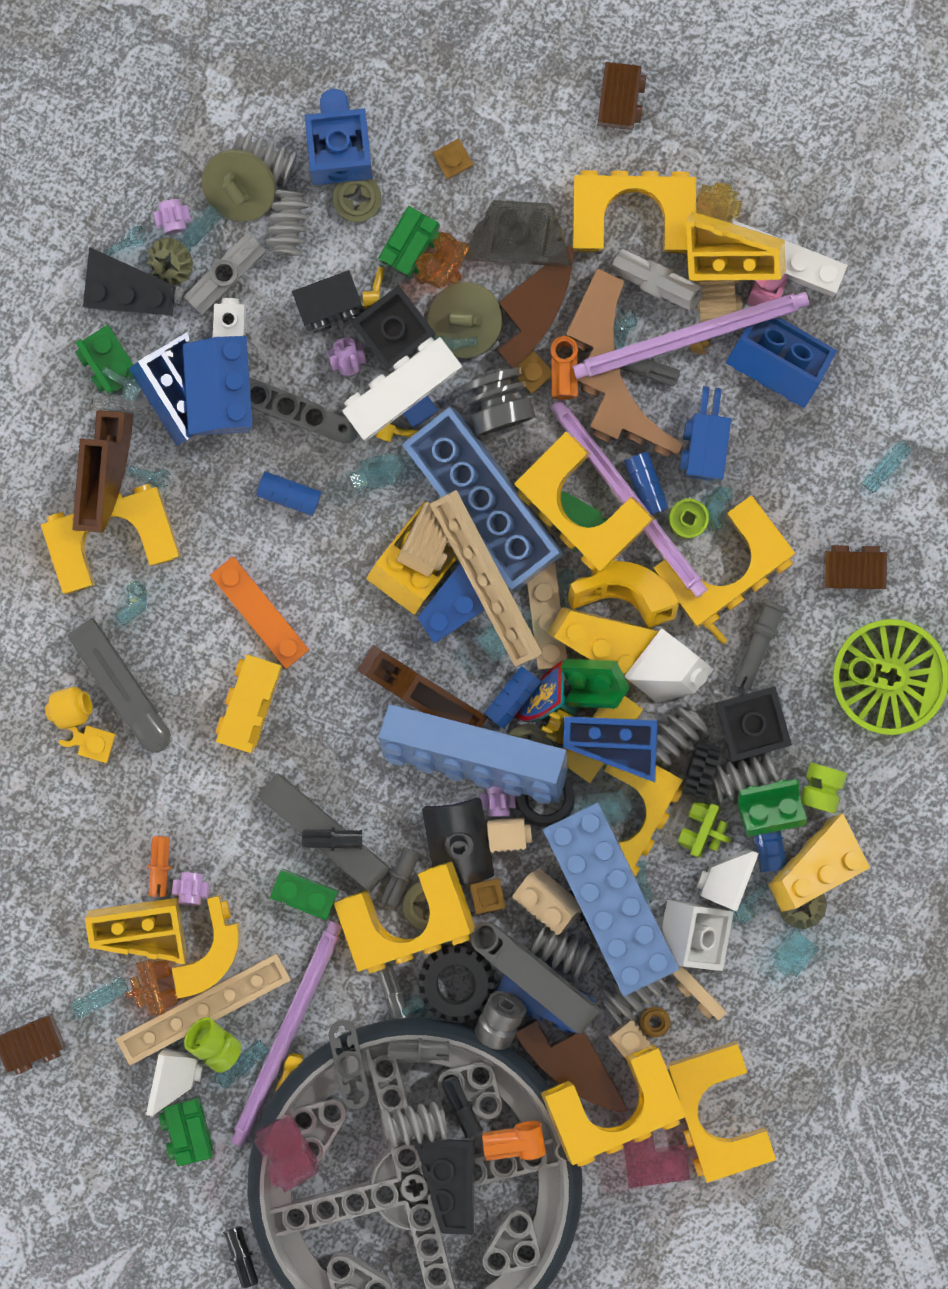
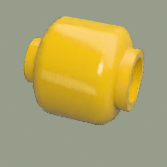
M76 686L54 691L50 694L48 704L45 706L47 719L50 722H54L60 729L83 725L88 721L89 715L93 711L89 694Z

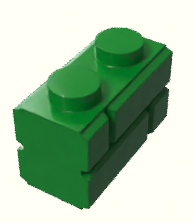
M408 206L380 253L378 261L408 279H411L413 273L419 275L427 262V259L423 258L428 247L434 249L442 236V233L438 231L440 223Z
M282 868L270 899L280 903L284 902L287 906L327 920L339 890Z
M200 1095L171 1102L162 1109L163 1112L159 1113V1121L162 1130H168L171 1142L166 1143L170 1161L176 1160L177 1167L213 1158L214 1150Z

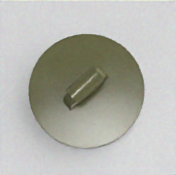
M238 149L222 151L210 159L202 174V189L207 201L219 214L235 221H252L263 216L274 202L276 191L274 176L269 167L259 157L250 152Z
M461 282L446 287L435 297L429 309L428 324L437 335V338L434 340L441 337L455 357L474 358L486 353L497 342L503 327V313L498 300L488 289L475 283Z

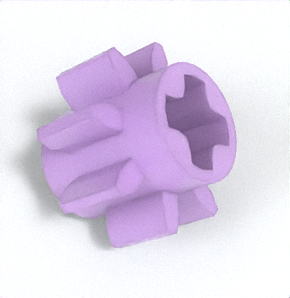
M180 199L166 200L158 204L159 211L153 212L157 229L163 228L165 235L177 234L187 230L185 223L191 222L188 205L181 206Z
M352 338L337 340L333 344V350L327 351L332 371L339 369V373L345 376L358 373L361 370V364L367 362L362 343L355 344Z
M492 786L489 789L486 788V793H480L483 808H487V816H509V808H516V796L505 793L502 788Z
M183 872L181 873L180 880H173L172 894L173 896H179L178 904L201 906V898L208 899L210 884L203 882V874Z

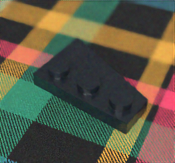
M89 247L83 299L84 308L173 316L176 286Z
M414 1138V1147L421 1161V1169L430 1190L431 1202L441 1233L472 1235L474 1233L475 1140L434 1139V1142H431L428 1138H423L422 1144H418L416 1138Z

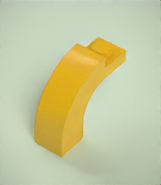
M613 561L604 571H599L596 568L594 571L591 570L590 577L576 579L570 584L567 599L572 609L605 598L625 600L639 611L648 628L676 619L679 601L674 592L659 575L646 567L625 561Z
M222 895L212 896L207 899L214 931L213 944L207 955L198 961L177 965L172 968L177 998L192 996L212 987L227 973L237 956L241 938L240 922L227 924V919L231 918V911L228 900L223 901Z

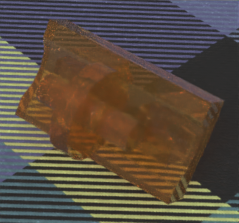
M440 232L433 240V244L437 248L436 253L426 252L421 254L415 262L420 271L415 277L418 283L422 285L428 283L435 288L444 287L448 282L452 284L460 282L462 275L458 269L462 266L461 261L471 250L468 243L457 241L449 233Z
M144 960L136 963L139 977L129 978L132 990L124 992L125 997H135L137 1008L145 1006L147 1003L150 1016L164 1014L165 1009L178 1003L174 988L160 991L157 980L170 976L168 962Z

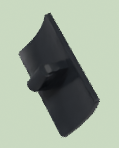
M476 797L450 805L425 806L422 809L432 867L452 861L460 885L480 882L494 876L483 805L480 798Z

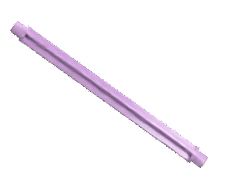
M806 292L797 295L792 293L583 360L584 363L572 366L576 379L585 376L592 377L796 312L798 308L809 305V299Z
M561 400L555 402L550 409L557 416L556 420L591 453L588 460L622 504L630 497H634L646 509L574 416L571 408H567ZM654 520L644 532L686 585L687 590L690 589L699 598L708 590L702 583L701 576H698L657 521Z
M331 920L327 930L323 931L322 937L256 1083L234 1127L235 1133L231 1142L243 1147L247 1137L251 1136L253 1127L334 948L340 939L339 933L342 926L338 922Z

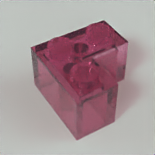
M291 1112L258 1129L256 1133L258 1139L255 1140V1144L262 1156L268 1155L271 1160L268 1175L276 1188L281 1186L285 1193L318 1173L320 1164Z
M653 1131L651 1132L652 1136L643 1141L635 1142L633 1139L623 1144L629 1188L690 1180L684 1144L655 1148Z

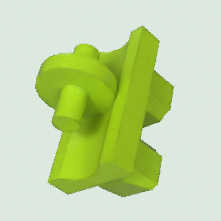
M694 802L688 817L703 822L699 833L683 828L677 843L691 850V855L700 858L710 836L713 837L709 846L712 850L717 851L721 841L730 844L732 838L724 835L729 823L720 820L716 831L713 830L722 807L713 803L707 805Z

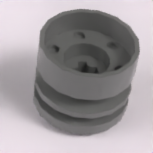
M521 367L491 370L475 376L470 382L460 386L463 394L477 393L476 396L465 400L466 406L481 405L482 410L470 416L476 436L500 431L536 418L530 397L516 399L515 393L526 387L525 381L511 384V380L523 375Z

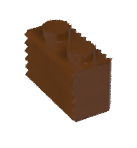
M605 62L597 126L633 130L634 123H641L643 105H638L637 99L638 93L645 92L647 76L641 74L642 66Z
M831 545V551L824 552L823 588L886 589L887 552H880V546H862L861 552H850L849 546Z
M52 1013L0 1035L1 1061L7 1073L15 1070L16 1075L32 1069V1062L41 1058L46 1063L60 1057L59 1051L66 1047Z

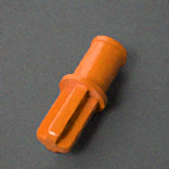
M158 835L152 838L150 864H147V868L150 869L148 896L157 897L158 884V895L160 897L167 896L168 870H171V865H168L170 838L167 836Z

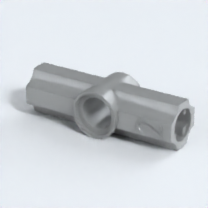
M247 232L220 260L214 262L211 269L186 293L184 298L203 316L229 289L236 286L239 279L267 251ZM222 267H230L233 270L232 278L226 282H222L217 278V273Z
M622 249L616 255L612 264V273L639 285V289L661 299L666 298L685 309L693 311L702 298L703 286L675 274V270L653 260L650 262L631 251Z

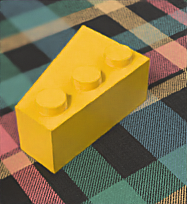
M693 211L687 218L689 281L781 280L786 271L785 240Z
M562 607L546 633L589 660L617 661L625 676L659 631L646 626Z
M246 654L245 660L239 659L234 673L235 676H238L235 688L230 687L225 701L228 708L225 716H221L215 732L218 734L216 742L248 753L256 751L283 665Z
M844 814L828 817L818 832L809 838L795 857H792L768 884L782 912L796 909L870 868Z
M178 898L88 910L85 923L89 948L126 955L130 953L147 956V958L155 960L157 958L170 960L185 965L188 955Z

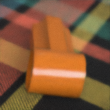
M568 336L558 337L551 345L552 399L571 400L578 398V379H576L572 367L578 364V347L574 339ZM566 346L571 348L573 354L567 359H562L557 356L556 351L558 348Z
M525 1121L511 1129L482 1133L486 1161L517 1156L522 1160H533L546 1154L542 1125L539 1121Z

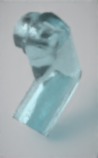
M717 487L705 502L712 531L726 527L722 511L733 498V492L728 487Z
M137 580L131 581L127 585L126 590L129 592L128 605L115 614L124 626L144 612L147 606V589Z

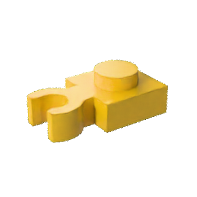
M558 709L557 713L552 712L549 714L550 720L546 727H542V732L547 734V738L563 744L565 716H575Z
M86 725L85 731L82 733L75 726L68 728V730L73 732V739L71 741L59 740V744L64 747L80 746L78 755L108 763L116 734Z

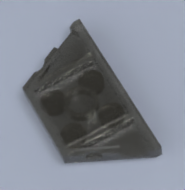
M493 200L485 212L484 219L478 222L472 231L474 236L466 248H461L458 252V257L466 261L571 267L572 264L555 208L551 203Z

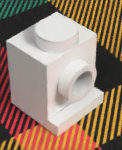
M221 298V304H214L212 338L245 336L246 306L239 304V299ZM226 314L234 315V322L230 325L223 322Z

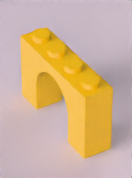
M582 170L580 175H574V252H603L604 214L607 207L618 196L636 192L652 198L662 211L664 219L663 253L688 254L686 220L692 211L696 212V177H689V172L676 171L671 172V176H659L657 171H642L641 176H629L628 171L618 170L611 171L610 176L598 175L596 170Z
M565 432L514 484L519 488L517 491L518 496L528 506L533 503L540 510L538 514L540 519L549 527L554 524L562 532L559 536L560 539L569 548L573 549L576 546L583 553L580 559L592 571L596 568L599 571H604L655 518L634 497H630L606 522L599 526L586 528L571 521L562 507V488L568 477L591 453L570 432Z
M145 484L134 488V494L122 497V494L119 493L111 517L124 518L135 526L140 534L149 565L156 566L181 558L160 489L158 487L151 488L150 484ZM60 512L46 517L48 522L41 524V528L62 593L68 595L95 586V582L85 554V541L89 532L72 530L74 514L65 516L64 512Z
M752 495L727 513V518L745 540L751 554L750 566L745 575L737 582L726 586H716L701 580L708 590L697 598L690 589L687 590L686 585L666 559L653 567L654 572L670 586L679 601L680 607L697 629L702 625L706 629L720 619L718 613L726 607L730 611L745 600L743 598L745 593L751 589L754 592L759 591L769 583L768 576L775 571L781 574L794 564L791 559L795 557V552Z
M606 764L605 772L635 788L644 801L645 817L642 826L632 837L618 841L636 877L640 869L636 863L641 854L646 857L655 842L651 839V836L656 828L662 830L670 815L665 811L671 801L676 804L683 789L680 784L683 780L657 765L656 783Z
M452 861L426 869L418 874L430 910L428 925L418 937L404 939L390 934L380 923L368 890L334 902L358 972L367 969L368 973L371 974L385 969L384 963L395 960L396 964H401L414 959L413 953L423 950L424 955L442 949L440 945L442 943L451 941L452 945H457L470 940L469 934L474 932L475 924Z
M737 1041L668 1063V1073L686 1115L685 1119L688 1129L683 1130L688 1148L694 1146L698 1158L692 1159L698 1177L704 1175L706 1182L709 1183L776 1160L765 1127L736 1137L721 1138L706 1131L699 1122L698 1104L704 1092L716 1083L748 1073Z
M651 1045L625 1056L637 1085L639 1098L635 1112L621 1125L607 1128L591 1123L584 1112L576 1089L570 1081L541 1092L566 1157L572 1165H587L595 1160L594 1156L605 1151L606 1154L615 1153L624 1148V1143L633 1139L635 1142L643 1141L652 1136V1131L661 1127L663 1130L671 1129L680 1124V1119L686 1117L659 1048Z

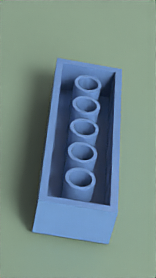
M447 408L402 444L441 497L457 490L510 590L518 591L565 554L532 508L518 496L517 488L457 409Z
M391 704L388 705L378 737L383 757L394 765L402 766L404 763L414 765L416 769L425 773L437 771L445 773V776L452 780L461 781L463 778L472 780L474 784L482 788L489 789L495 786L502 788L505 793L513 796H521V793L533 796L535 801L544 804H550L551 801L559 803L569 770L567 751L565 749Z
M600 803L589 806L544 828V834L623 997L678 971L679 966Z

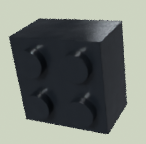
M350 270L292 291L306 330H313L315 334L331 329L330 323L342 320L343 324L351 322L359 316L360 312L364 311Z
M399 285L350 322L389 374L395 370L393 365L405 356L411 358L419 352L418 346L430 337L433 339L437 338L434 330Z
M776 686L714 702L732 762L792 745Z

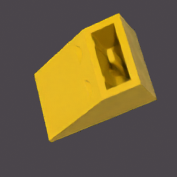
M425 501L378 559L366 578L414 615L458 558L452 546L446 545L443 553L447 554V558L440 571L434 569L429 577L396 561L419 512L426 503Z

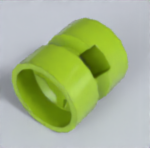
M692 498L677 502L671 508L668 515V526L671 532L682 539H693L701 535L709 522V513L705 505Z
M810 762L805 777L809 783L802 787L800 794L802 804L836 814L840 802L837 792L844 788L848 773Z
M209 1017L197 1020L189 1028L184 1038L185 1049L199 1060H203L216 1073H222L230 1069L241 1053V1042Z

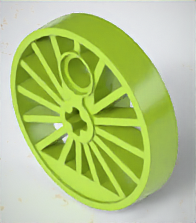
M879 620L859 628L843 643L834 663L833 686L840 706L856 724L879 734H903L916 730L926 724L942 706L948 691V664L938 642L923 628L904 620ZM887 625L899 626L891 658L885 627ZM879 627L884 659L868 636V630ZM906 628L917 635L898 659ZM861 635L874 658L867 657L851 645L853 641ZM923 638L930 645L931 649L904 664ZM847 650L857 656L852 658L848 664L842 662ZM931 656L929 668L908 670ZM859 661L865 662L869 668L867 676L862 679L857 678L853 673V667ZM840 668L846 669L849 681L840 682ZM892 668L894 669L893 674L898 676L897 681H892L889 686L887 685L888 680L881 678L880 675L882 672H890ZM927 674L925 682L910 679L912 676ZM908 684L924 688L922 696L910 688ZM869 686L846 701L841 692V688ZM876 690L858 716L855 715L849 706ZM903 691L920 702L918 715ZM882 695L876 724L873 726L863 720ZM897 695L914 721L903 727L901 726ZM890 696L895 728H882Z

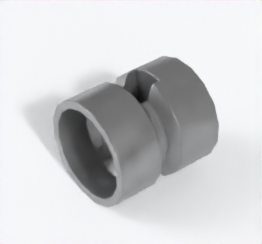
M496 991L492 993L475 1027L477 1039L483 1045L496 1050L510 1047L517 1032V1027L521 1024L526 1013V1006L523 1001L509 992Z

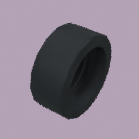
M566 777L563 787V804L553 814L541 815L535 812L529 805L528 795L521 793V796H517L520 811L527 821L538 827H548L570 816L574 809L575 794L571 781Z

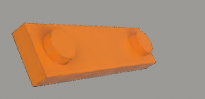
M234 556L210 574L212 579L286 669L310 651Z

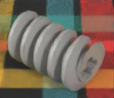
M249 131L245 137H241L240 133L232 149L244 150L259 157L271 170L275 184H279L284 179L283 187H285L294 169L297 152L293 151L289 157H286L285 146H282L278 152H275V142L271 141L267 147H263L264 137L260 136L256 142H252L253 132Z
M275 191V198L280 201L274 202L271 205V208L278 213L272 214L269 217V220L276 225L268 227L267 230L269 234L275 236L274 238L266 239L265 244L273 248L272 250H267L268 252L285 256H301L303 252L295 248V245L303 244L305 241L298 237L297 233L306 231V228L301 226L299 221L308 219L307 215L300 212L301 209L310 207L309 203L302 200L307 195L292 191Z
M686 701L688 710L681 707L676 708L679 716L678 719L672 715L667 716L669 727L662 723L658 724L661 734H658L656 761L659 764L663 762L670 766L672 764L669 757L670 753L679 758L681 756L678 749L679 745L688 750L690 748L687 741L688 737L698 741L697 729L704 733L708 732L704 721Z
M767 753L761 755V762L755 756L750 757L749 766L743 759L738 760L737 769L731 762H727L726 772L717 765L715 776L713 777L720 804H723L724 794H727L729 799L734 801L735 791L744 790L749 786H759L760 784L762 786L769 785L771 781H774V783L778 781L773 762Z
M544 923L532 944L531 952L536 954L540 950L543 951L541 958L543 962L549 957H553V968L557 967L561 962L564 963L562 971L564 974L574 969V980H577L581 975L586 976L599 953V949L596 948L589 954V943L586 942L578 948V937L575 936L568 942V931L565 930L557 936L555 931H550V928L547 930Z
M661 978L623 997L618 984L613 983V995L606 990L602 991L605 1000L603 1003L619 1025L622 1026L621 1015L628 1019L633 1018L631 1007L641 1012V1000L650 1005L652 1004L651 993L660 998L662 996L660 986L667 990L670 989Z
M435 1102L430 1103L428 1112L423 1104L418 1105L416 1114L411 1106H406L404 1116L399 1108H394L392 1117H390L386 1109L381 1111V1126L385 1146L387 1140H390L394 1148H397L399 1138H403L406 1146H410L411 1136H415L418 1144H422L424 1134H427L429 1140L434 1142L436 1132H439L443 1140L447 1138L444 1109L441 1105L439 1110Z

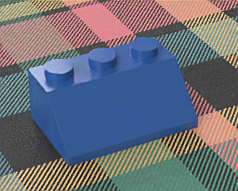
M777 317L746 327L725 363L758 381L764 387L770 388L784 396L790 402L805 408L821 383L837 350L784 319Z
M213 337L183 344L188 436L249 433L252 428L247 337Z

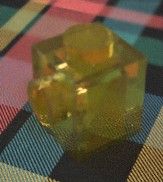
M718 182L714 183V186L702 184L696 213L731 223L732 218L738 219L742 201L736 200L738 192L732 191L731 185Z

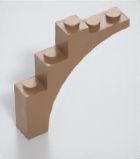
M598 268L566 333V336L574 339L579 350L585 352L587 348L592 349L589 358L615 350L613 326L617 302L625 282ZM619 368L592 377L585 376L578 379V383L583 385L581 391L594 397H598L599 393L604 395L589 428L595 431L593 434L595 438L609 443L611 439L617 441L621 431L627 433L626 439L642 445L644 441L654 445L653 451L666 458H670L671 454L675 456L679 454L683 443L663 432L645 416L630 396Z

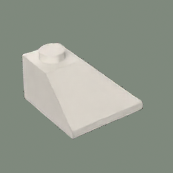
M661 628L624 677L658 703L696 693L699 687L706 682L713 668Z
M748 848L710 865L707 872L702 870L696 888L701 889L699 895L737 911L759 853Z
M667 900L662 931L678 966L723 971L734 911L689 902Z
M164 1048L158 1055L146 1115L153 1116L190 1090L195 1081L200 1082L204 1064L199 1063V1059L191 1053Z

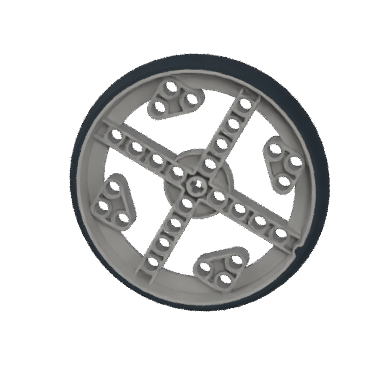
M402 1018L385 1020L357 1028L365 1072L371 1071L380 1110L386 1109L390 1117H392L394 1108H399L404 1116L406 1106H410L399 1063L418 1062V1059H390L388 1057V1044L390 1041H418V1038H422V1041H449V1061L421 1060V1062L447 1066V1068L440 1072L438 1077V1089L444 1096L446 1095L442 1089L443 1078L453 1074L459 1078L467 1100L473 1102V1111L479 1117L486 1120L496 1118L501 1112L503 1099L517 1115L520 1122H541L546 1154L538 1162L530 1163L527 1160L520 1159L519 1156L510 1157L512 1166L507 1170H500L495 1165L496 1160L486 1161L484 1152L475 1154V1163L481 1166L483 1172L479 1177L475 1178V1187L538 1171L539 1191L534 1221L530 1212L524 1207H513L507 1212L483 1254L485 1270L491 1275L499 1276L484 1289H547L564 1264L574 1241L582 1204V1169L578 1164L572 1165L566 1157L541 1095V1092L550 1089L545 1079L527 1060L510 1047L503 1050L489 1048L477 1039L475 1029L457 1023L429 1018ZM351 1031L337 1037L341 1038L343 1048H336L338 1054L348 1049L356 1050L354 1044L350 1047L347 1044V1037L351 1035ZM329 1041L305 1058L288 1075L265 1109L256 1130L248 1167L247 1195L255 1238L264 1260L283 1289H370V1286L374 1283H382L386 1289H392V1282L388 1276L345 1251H339L330 1257L326 1271L313 1256L300 1232L378 1212L391 1225L412 1232L426 1289H456L443 1235L431 1202L430 1190L426 1178L423 1176L418 1152L414 1147L413 1139L415 1136H411L410 1146H406L403 1138H399L397 1148H394L391 1141L388 1140L390 1148L376 1161L371 1172L370 1181L292 1200L291 1179L295 1154L297 1153L299 1160L307 1165L318 1163L323 1158L347 1115V1106L343 1100L336 1096L329 1097L339 1088ZM348 1055L341 1059L340 1066L343 1071L352 1073L357 1070L358 1061L355 1057ZM381 1060H388L393 1065V1071L388 1075L380 1074L377 1071L376 1064ZM477 1067H484L489 1071L490 1076L486 1081L478 1082L472 1076L473 1070ZM343 1078L344 1084H345L346 1082L352 1080V1079H345V1078ZM390 1089L398 1091L401 1100L396 1104L387 1103L384 1099L386 1091ZM484 1097H493L497 1102V1107L492 1111L483 1110L480 1106V1101ZM328 1105H337L341 1109L342 1115L337 1119L328 1118L325 1114V1108ZM300 1112H306L311 1116L312 1123L307 1127H302L297 1124L295 1116ZM307 1142H314L318 1145L320 1152L315 1156H308L303 1151V1145ZM403 1149H410L415 1153L416 1159L411 1163H404L400 1160L399 1153ZM411 1179H415L417 1183L423 1184V1186H420L419 1192H414L413 1188H407L410 1185ZM382 1186H388L393 1190L394 1196L389 1200H382L378 1197L377 1190ZM356 1193L361 1195L364 1199V1204L359 1208L351 1207L347 1201L349 1195ZM323 1201L331 1202L335 1211L330 1215H323L318 1210L319 1203ZM419 1208L427 1209L431 1214V1218L426 1222H419L415 1219L414 1212ZM292 1209H300L303 1211L305 1219L300 1223H295L290 1220L288 1212ZM516 1215H521L526 1218L527 1225L523 1229H515L511 1226L510 1220ZM426 1238H433L438 1242L439 1246L435 1251L428 1252L423 1249L422 1241ZM523 1245H529L534 1248L535 1253L531 1258L523 1259L518 1255V1249ZM493 1253H501L505 1257V1262L501 1266H493L489 1263L488 1257ZM337 1261H345L349 1265L350 1270L345 1274H338L334 1271L333 1264ZM433 1268H441L445 1271L446 1277L442 1281H434L430 1278L429 1272Z

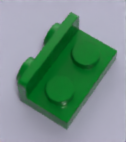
M108 324L84 340L79 339L75 342L79 348L75 351V354L84 367L90 365L95 375L91 379L100 393L105 390L111 396L136 380L129 370L134 364Z
M566 659L561 666L572 688L565 699L567 706L615 709L619 706L630 688L617 661Z
M798 779L789 781L779 780L774 784L764 786H749L739 791L738 810L747 837L806 826L807 817L799 796L800 785Z

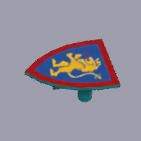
M564 660L558 662L539 679L542 682L524 703V706L516 713L515 718L523 722H534L545 718L559 707L570 715H574L577 712L578 707L567 706L565 702L567 697L563 695L564 673L561 666Z

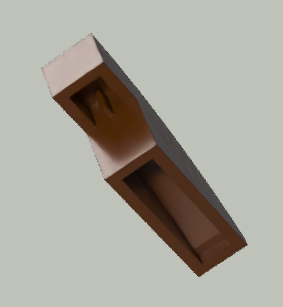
M571 245L499 301L501 309L520 331L498 349L499 355L510 368L517 367L537 348L550 330L560 311L569 286L573 265L574 249Z
M96 410L94 439L80 438L72 530L104 532L114 510L123 481L130 448L134 414Z
M375 645L371 647L357 669L361 674L423 713L482 728L488 718L485 714Z
M533 1019L517 1028L516 1036L525 1050L540 1068L557 1083L562 1084L570 1081L574 1085L578 1096L593 1104L621 1113L628 1110L627 1105L585 1031L580 1035L572 1032L550 1044L537 1019Z

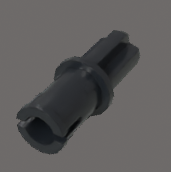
M332 827V830L305 829L302 832V846L305 848H331V851H335V848L362 849V830H335V827Z
M456 1077L445 1080L442 1083V1089L452 1107L451 1115H455L466 1139L478 1135L483 1131V1128L473 1111V1102L467 1100Z
M238 1226L224 1231L223 1234L232 1257L229 1260L234 1262L241 1287L249 1288L258 1283V1278L250 1256L253 1255V1252H249L243 1228Z

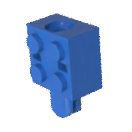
M339 89L325 91L320 98V113L304 115L312 185L373 179L365 108L350 110L349 100L344 91Z
M703 386L699 414L695 413L691 420L685 422L683 440H688V448L681 452L679 470H684V478L721 482L724 479L731 418L718 416L721 388L715 387L711 415H706L709 387Z

